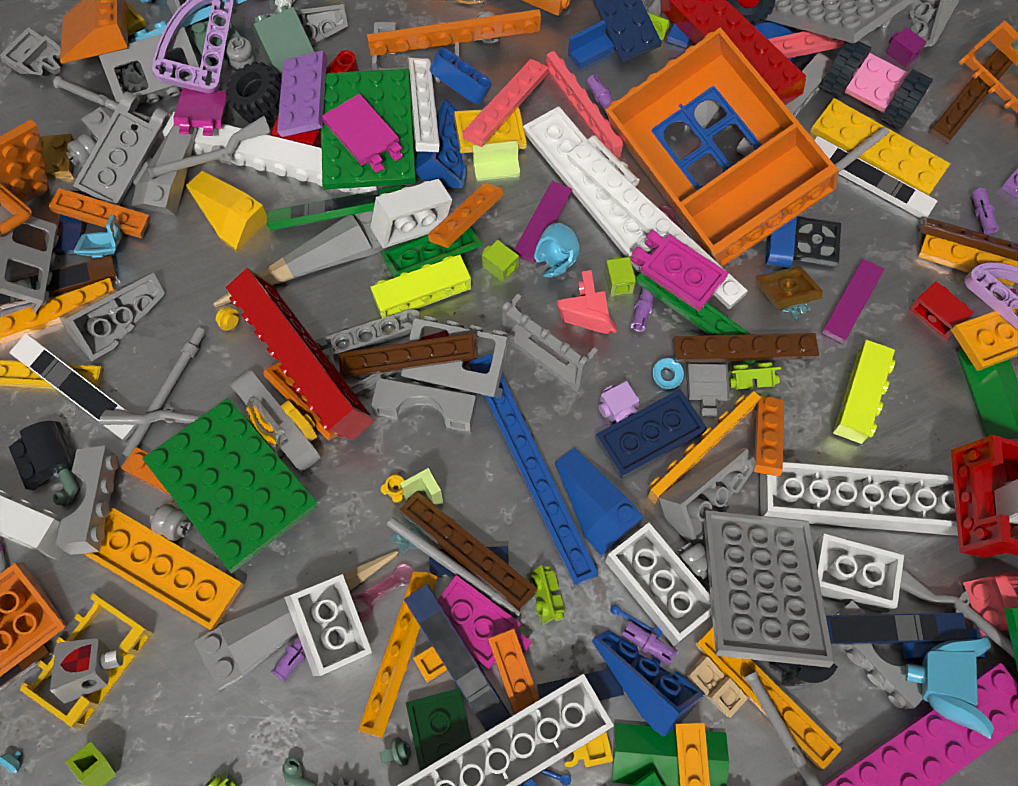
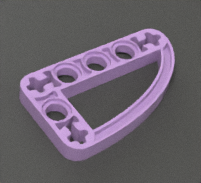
M187 0L180 6L165 27L154 55L152 74L157 81L204 93H214L217 90L233 10V0H226L224 11L220 10L221 0ZM212 3L200 68L166 60L165 57L169 46L186 18L201 6ZM216 17H221L226 21V24L218 26L213 20ZM212 37H218L222 40V44L214 46L209 40ZM214 57L219 63L216 66H209L206 63V59ZM161 67L166 68V72H164V75L159 74V70H161ZM173 69H176L175 78H172ZM184 71L189 72L192 75V79L183 81L180 79L179 74ZM208 72L212 73V83H210V86L205 85Z
M984 263L978 265L965 277L966 286L1018 330V316L1012 310V308L1018 309V296L995 278L1018 283V267L1003 263ZM993 292H997L1002 300L996 299Z

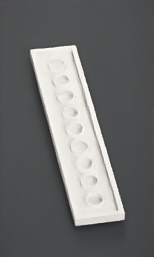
M558 106L524 125L523 128L527 138L569 188H572L574 195L625 257H630L631 260L633 257L632 252L637 246L650 255L654 249L645 245L648 233L568 159V153L584 140L596 152L597 150L563 110ZM631 261V264L640 274L642 266H638Z

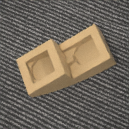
M703 655L685 674L727 718H731L748 699L733 680L726 677L708 656Z

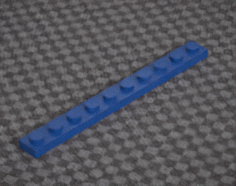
M492 353L470 361L469 367L471 371L487 374L490 371L493 359ZM501 374L499 388L503 389L501 399L483 396L572 584L576 587L598 577L599 573Z

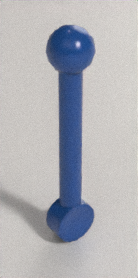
M618 605L611 607L610 611L613 615H620L632 621V623L650 632V634L652 632L655 633L657 639L662 635V631L658 627L652 628L622 611Z
M548 769L540 772L559 780L563 786H568L571 783V777L568 774L560 775Z

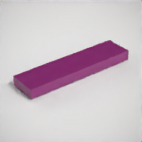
M551 181L513 251L519 255V258L533 264L536 262L534 254L538 241L545 228L559 219L572 194V188Z
M864 258L862 259L821 333L842 344L846 341L884 268Z

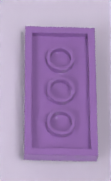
M323 50L283 60L277 129L281 137L323 128L322 115L324 112L327 55Z

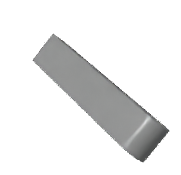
M248 369L229 383L246 407L249 404L253 410L254 406L274 432L270 434L277 439V446L299 473H302L321 459L311 443L251 369Z

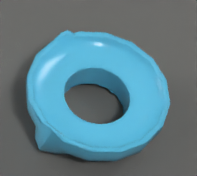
M661 359L652 368L653 380L661 388L674 389L683 381V368L680 363H675L674 359ZM668 368L672 370L674 377L671 381H666L661 377L662 369Z

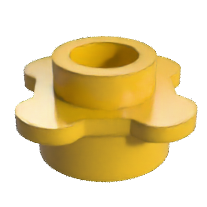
M392 473L385 484L381 486L382 494L392 497L395 503L401 502L403 492L400 483L405 480L398 473Z

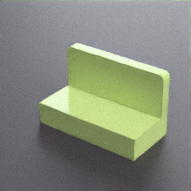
M517 141L484 144L483 147L478 145L472 146L477 181L520 176Z
M429 468L400 483L406 502L418 491L421 495L425 493L429 501L437 508L444 505L441 489Z

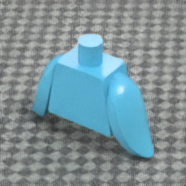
M987 636L978 639L952 640L940 643L926 653L922 666L906 665L905 680L922 684V699L928 701L938 714L991 739L994 726L986 715L976 708L978 705L976 657L985 653L991 647Z

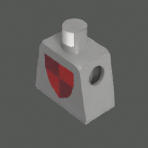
M97 638L57 643L50 691L61 702L68 703L106 687L109 681L110 669L123 665L121 650L110 651Z

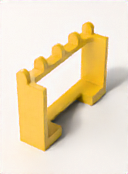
M92 593L90 596L94 604L86 616L83 617L78 613L74 616V619L80 623L69 638L65 640L59 636L56 642L79 640L103 608L133 627L119 645L122 649L123 665L110 669L109 681L106 687L90 693L87 697L81 696L70 712L66 711L40 692L52 675L55 656L48 664L40 660L37 666L43 669L42 673L32 684L23 682L20 686V691L67 725L77 729L84 728L153 635L150 630L95 593Z

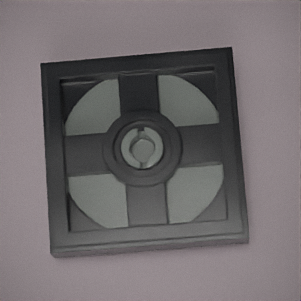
M797 216L793 260L837 267L840 254L841 223Z

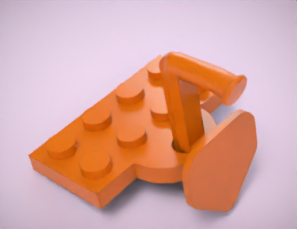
M31 119L0 136V205L13 215L0 223V237L28 221L32 216V212L25 204L49 190L38 125Z

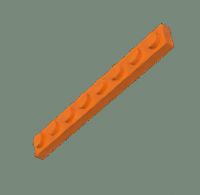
M537 9L367 34L370 56L540 31L541 14L540 10Z

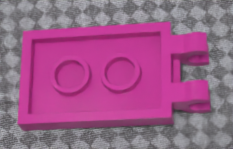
M183 88L173 116L174 126H180L179 134L189 135L190 127L203 128V136H213L214 129H221L227 106L226 91L204 93Z
M360 94L322 115L325 125L361 166L368 163L373 171L378 173L384 169L381 164L383 160L379 155L385 151L388 152L395 162L403 157L400 153L402 148L399 145V137Z
M651 230L646 236L645 245L654 250L649 255L637 246L632 252L633 257L631 261L638 266H642L640 272L700 312L726 280L729 273L669 234L666 238H663L656 231Z
M457 575L438 598L475 659L488 670L493 663L496 665L487 640L488 637L514 628L522 652L525 653L532 643L531 640L517 631L521 625L519 621Z

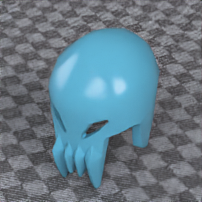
M555 222L545 228L534 254L537 263L546 261L551 267L542 274L544 277L551 278L562 275V273L566 272L567 268L576 262L580 253L579 238L570 227L563 223Z

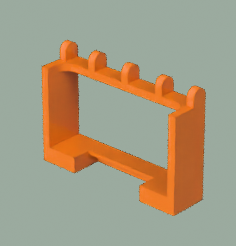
M1004 20L975 45L958 64L960 66L966 64L975 72L972 76L974 79L979 76L990 87L988 90L990 94L995 92L1006 102L1003 106L1005 109L1011 107L1018 114V99L975 58V53L991 41L1018 67V52L1011 46L1018 38V32Z

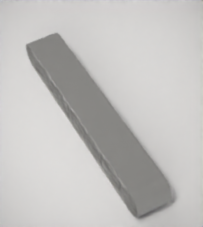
M820 52L802 70L807 76L803 94L785 105L794 117L800 113L819 91L825 76L834 60ZM744 136L736 151L743 156H747L754 151V146Z

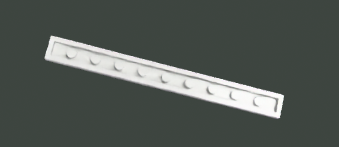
M585 140L568 153V159L647 233L654 230L663 238L670 234L725 270ZM728 274V277L714 293V296L728 309H731L747 294L748 290Z

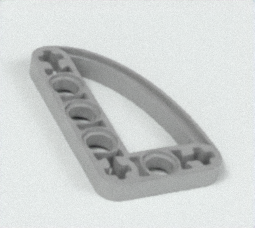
M408 309L315 341L337 369L334 360L339 359V353L369 349L408 336L412 330V325L408 322V319H423L417 310ZM398 321H401V325L403 326V329H400V328H399V323H398ZM387 324H392L396 327L394 332L390 334L384 333L382 329ZM424 328L422 330L421 337H423L424 335ZM363 332H370L373 335L369 341L359 339ZM346 339L350 343L347 348L339 349L336 347L337 342ZM329 344L332 345L334 352L330 351ZM401 370L373 374L351 385L350 388L357 397H361L376 388L378 378L394 377Z

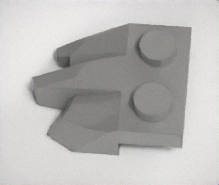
M29 27L0 54V60L20 74L40 76L43 73L42 70L55 75L61 72V67L55 61V59H60L61 48L46 35L42 37Z

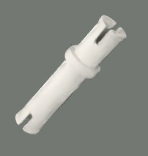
M596 135L588 139L597 152L633 186L636 187L640 179Z

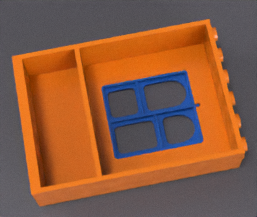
M721 27L714 32L708 33L702 41L687 48L681 56L670 60L664 68L657 73L649 75L646 81L639 86L631 88L625 96L613 101L605 109L612 130L621 137L624 146L699 246L721 267L727 265L837 189L838 168ZM705 100L716 101L727 113L723 119L709 129H703L694 116L696 107ZM674 122L686 123L702 142L700 148L684 159H679L664 139L665 129ZM730 124H736L754 146L753 152L735 164H731L712 140L713 136ZM711 154L723 171L707 184L700 186L687 169L704 155Z

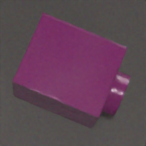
M906 27L900 33H894L888 42L890 46L886 54L906 68L919 57L927 41Z

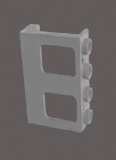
M179 28L169 46L168 52L180 48L184 51L188 64L199 67L185 28ZM162 34L130 43L126 49L99 55L117 103L120 102L123 92L115 69L133 62L141 64L148 82L147 89L132 93L139 97L138 105L146 102L148 104L159 101V98L166 96L174 97L182 92L183 87L159 82L152 74L153 59ZM161 68V70H159V74L164 75L163 70ZM192 75L181 78V80L189 81L192 79Z
M0 205L1 223L13 215ZM31 216L24 224L47 232L43 251L14 242L12 239L13 230L1 235L0 293L32 302V312L36 313L39 307L45 305L48 300L49 292L45 290L52 278V272H49V267L53 265L55 260V253H52V249L55 248L59 236L55 234L56 224ZM8 260L17 261L39 269L36 290L5 280L4 276Z
M424 316L423 320L414 318L409 342L420 341L423 328L428 326L447 330L449 336L476 333L477 337L494 340L496 343L490 371L487 374L465 370L463 368V361L405 369L402 370V377L501 399L503 389L499 388L507 348L509 343H514V340L507 337L506 332L493 330L492 334L483 332L484 328L469 325V329L460 327L461 323L446 320V324L437 323L438 319L434 317Z

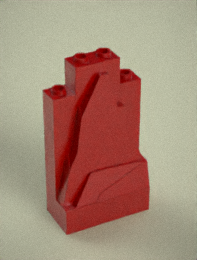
M991 435L952 449L951 460L959 552L982 558L1000 554L1018 556V524L1010 523L1009 516L996 515L994 490L1005 486L1006 482L1018 479V442Z

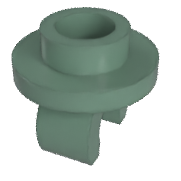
M396 737L391 742V748L381 751L379 754L382 764L396 761L400 767L408 764L411 750L406 741Z

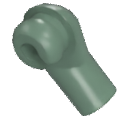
M69 468L63 469L58 473L63 487L61 491H57L53 495V502L56 505L67 506L72 503L79 489L75 477Z
M289 757L285 760L282 772L287 786H317V782L304 778L300 761L297 758Z

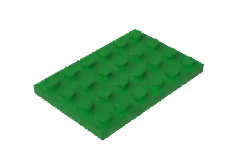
M409 68L326 73L323 115L360 94L399 137V145L402 148L400 153L403 157L395 162L388 152L385 151L379 155L383 160L381 164L384 169L375 173L368 163L361 166L323 122V128H321L323 189L416 184Z
M229 398L223 400L142 458L231 574L319 507L316 500Z

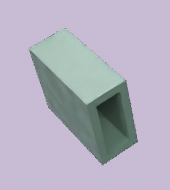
M286 5L275 9V15L267 17V14L256 17L254 19L256 23L251 26L270 67L277 75L282 73L283 60L314 53L294 7L288 9Z

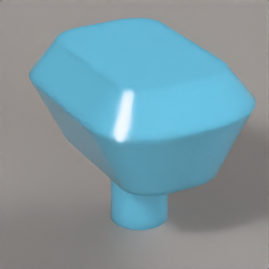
M17 751L13 756L9 753L0 756V765L10 773L17 772L20 766V762L17 759L21 756V753Z

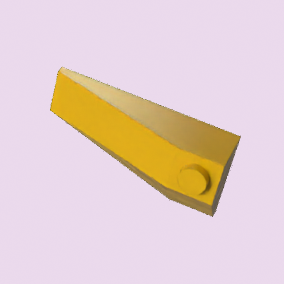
M201 171L186 185L219 238L236 251L267 222V215L262 204L247 193L204 171Z

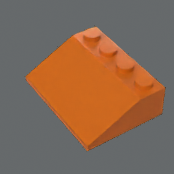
M81 0L63 16L60 61L62 64L128 48V5L125 0Z
M14 563L0 573L1 677L66 628L65 623L42 586L24 563Z

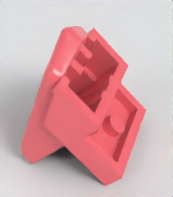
M592 270L582 271L583 280L578 281L581 296L557 301L560 318L566 323L600 333H616V323L609 317L605 291L595 293Z
M1006 572L964 582L963 586L970 598L971 608L998 631H1009L1004 609L1018 607V572ZM980 630L981 636H986V634Z

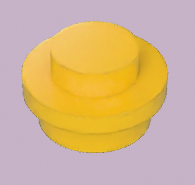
M224 307L216 314V322L219 328L224 331L231 330L238 324L239 312L232 307Z

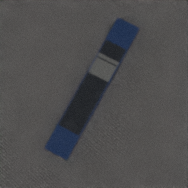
M429 584L424 585L403 599L486 732L512 717Z
M963 613L826 616L831 645L941 643L968 639Z

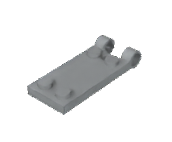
M126 91L75 180L73 187L95 199L120 206L158 135L165 128L170 118V113L158 107L154 111L149 123L131 114L138 106L139 97ZM137 125L138 129L132 130V127Z

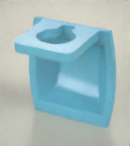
M111 215L106 224L108 232L82 234L74 249V253L92 256V258L104 257L109 254L113 255L123 235V232L120 231L116 215Z

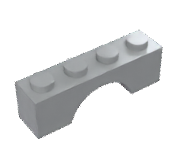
M387 377L386 379L378 378L371 403L375 415L398 419L406 409L412 406L428 405L441 413L445 420L446 428L471 432L476 409V396L470 392L448 391V389L441 386L431 388L418 382L404 383L392 377Z
M107 446L76 450L72 473L86 483V495L82 504L75 512L61 519L55 544L70 555L100 552L101 543L105 536L106 518L109 515L110 497L114 490L115 472L119 465L118 457Z
M852 600L845 604L835 615L867 614ZM872 644L841 645L847 651L848 658L856 665H861L868 673L867 676L871 682L878 687H882L889 694L888 698L895 706L908 710L915 708L923 700L922 684L905 680L906 666H895L885 662L877 655Z

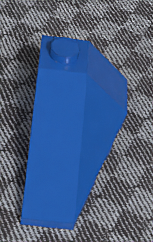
M444 100L436 115L439 152L419 151L415 161V173L424 181L439 179L444 187L462 188L465 184L467 165L463 163L462 155L465 153H460L454 122V111L458 110L447 100Z
M573 448L555 462L565 491H567L572 503L573 511L580 523L583 536L600 556L604 555L640 526L644 516L576 448Z
M610 630L597 635L592 640L641 717L650 724L653 730L660 733L663 737L676 729V723H681L705 695L684 675L676 670L674 674L659 666L661 661L654 657L652 659L645 658L638 653V648Z

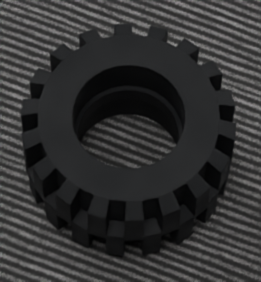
M252 62L251 65L248 63L243 68L236 70L237 73L230 77L231 81L227 83L228 89L225 92L227 102L248 123H252L262 116H265L266 121L273 120L275 115L278 116L282 80L275 71L263 62Z

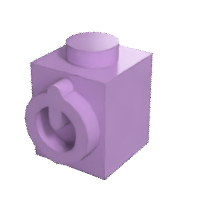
M625 381L616 387L611 385L604 389L598 407L603 417H608L610 422L614 423L638 412L637 408L640 400L628 382Z

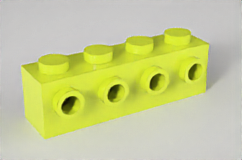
M461 255L446 257L443 261L432 265L426 264L421 269L410 273H402L399 277L388 281H379L370 288L381 318L408 309L415 310L470 290L471 277Z
M865 340L859 348L833 434L860 444L868 437H873L877 428V423H874V420L880 414L883 407V402L880 401L881 396L886 393L890 383L886 379L888 373L892 372L896 362L893 359L894 349L869 340Z

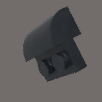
M42 421L29 425L19 431L21 438L9 446L23 485L27 490H34L52 476L59 477L58 473L63 469L73 468L75 455L61 422Z
M768 661V665L772 670L783 675L785 673L787 675L782 685L795 690L806 689L829 679L838 668L834 663L829 668Z

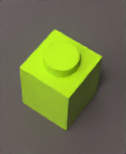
M497 240L492 246L488 245L482 253V267L504 283L519 268V255Z
M614 257L606 260L604 273L610 296L633 293L636 280L630 257Z
M91 741L65 761L83 786H104L116 776L108 761Z

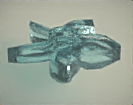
M805 303L783 308L781 312H791L792 318L797 321L801 313H807L810 309Z
M417 527L411 528L412 531L418 534L419 529ZM399 534L390 538L391 542L400 543L402 555L408 550L409 546L411 548H418Z

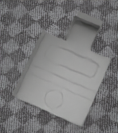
M687 362L688 400H701L702 416H717V400L728 401L730 398L727 363L726 365L688 364Z

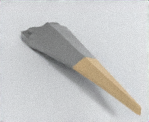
M373 211L344 217L257 275L274 286L305 274L374 255L384 250L385 248L381 246L370 228ZM227 293L213 303L214 307L230 303L229 297L231 294Z
M398 551L342 573L349 592L396 558ZM285 598L219 625L218 628L194 640V643L218 691L246 676L268 656L296 635L297 630Z

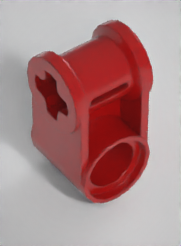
M350 50L339 52L335 59L326 67V73L359 71L356 56Z

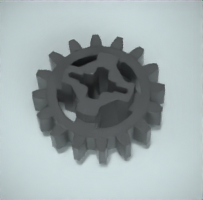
M139 62L117 67L118 72L116 76L124 93L126 91L136 93L148 88L147 79Z

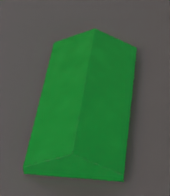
M469 227L448 248L430 242L428 235L380 253L390 276L396 278L402 273H410L421 269L426 264L432 265L443 261L446 257H454L482 246V242L472 228Z
M958 351L957 356L985 436L995 435L1006 439L1018 438V380L1010 359L977 371L965 351Z
M614 723L612 783L634 784L653 770L662 786H680L676 729L663 737L660 733L653 730L651 726ZM705 731L710 786H727L729 770L727 734L725 732Z

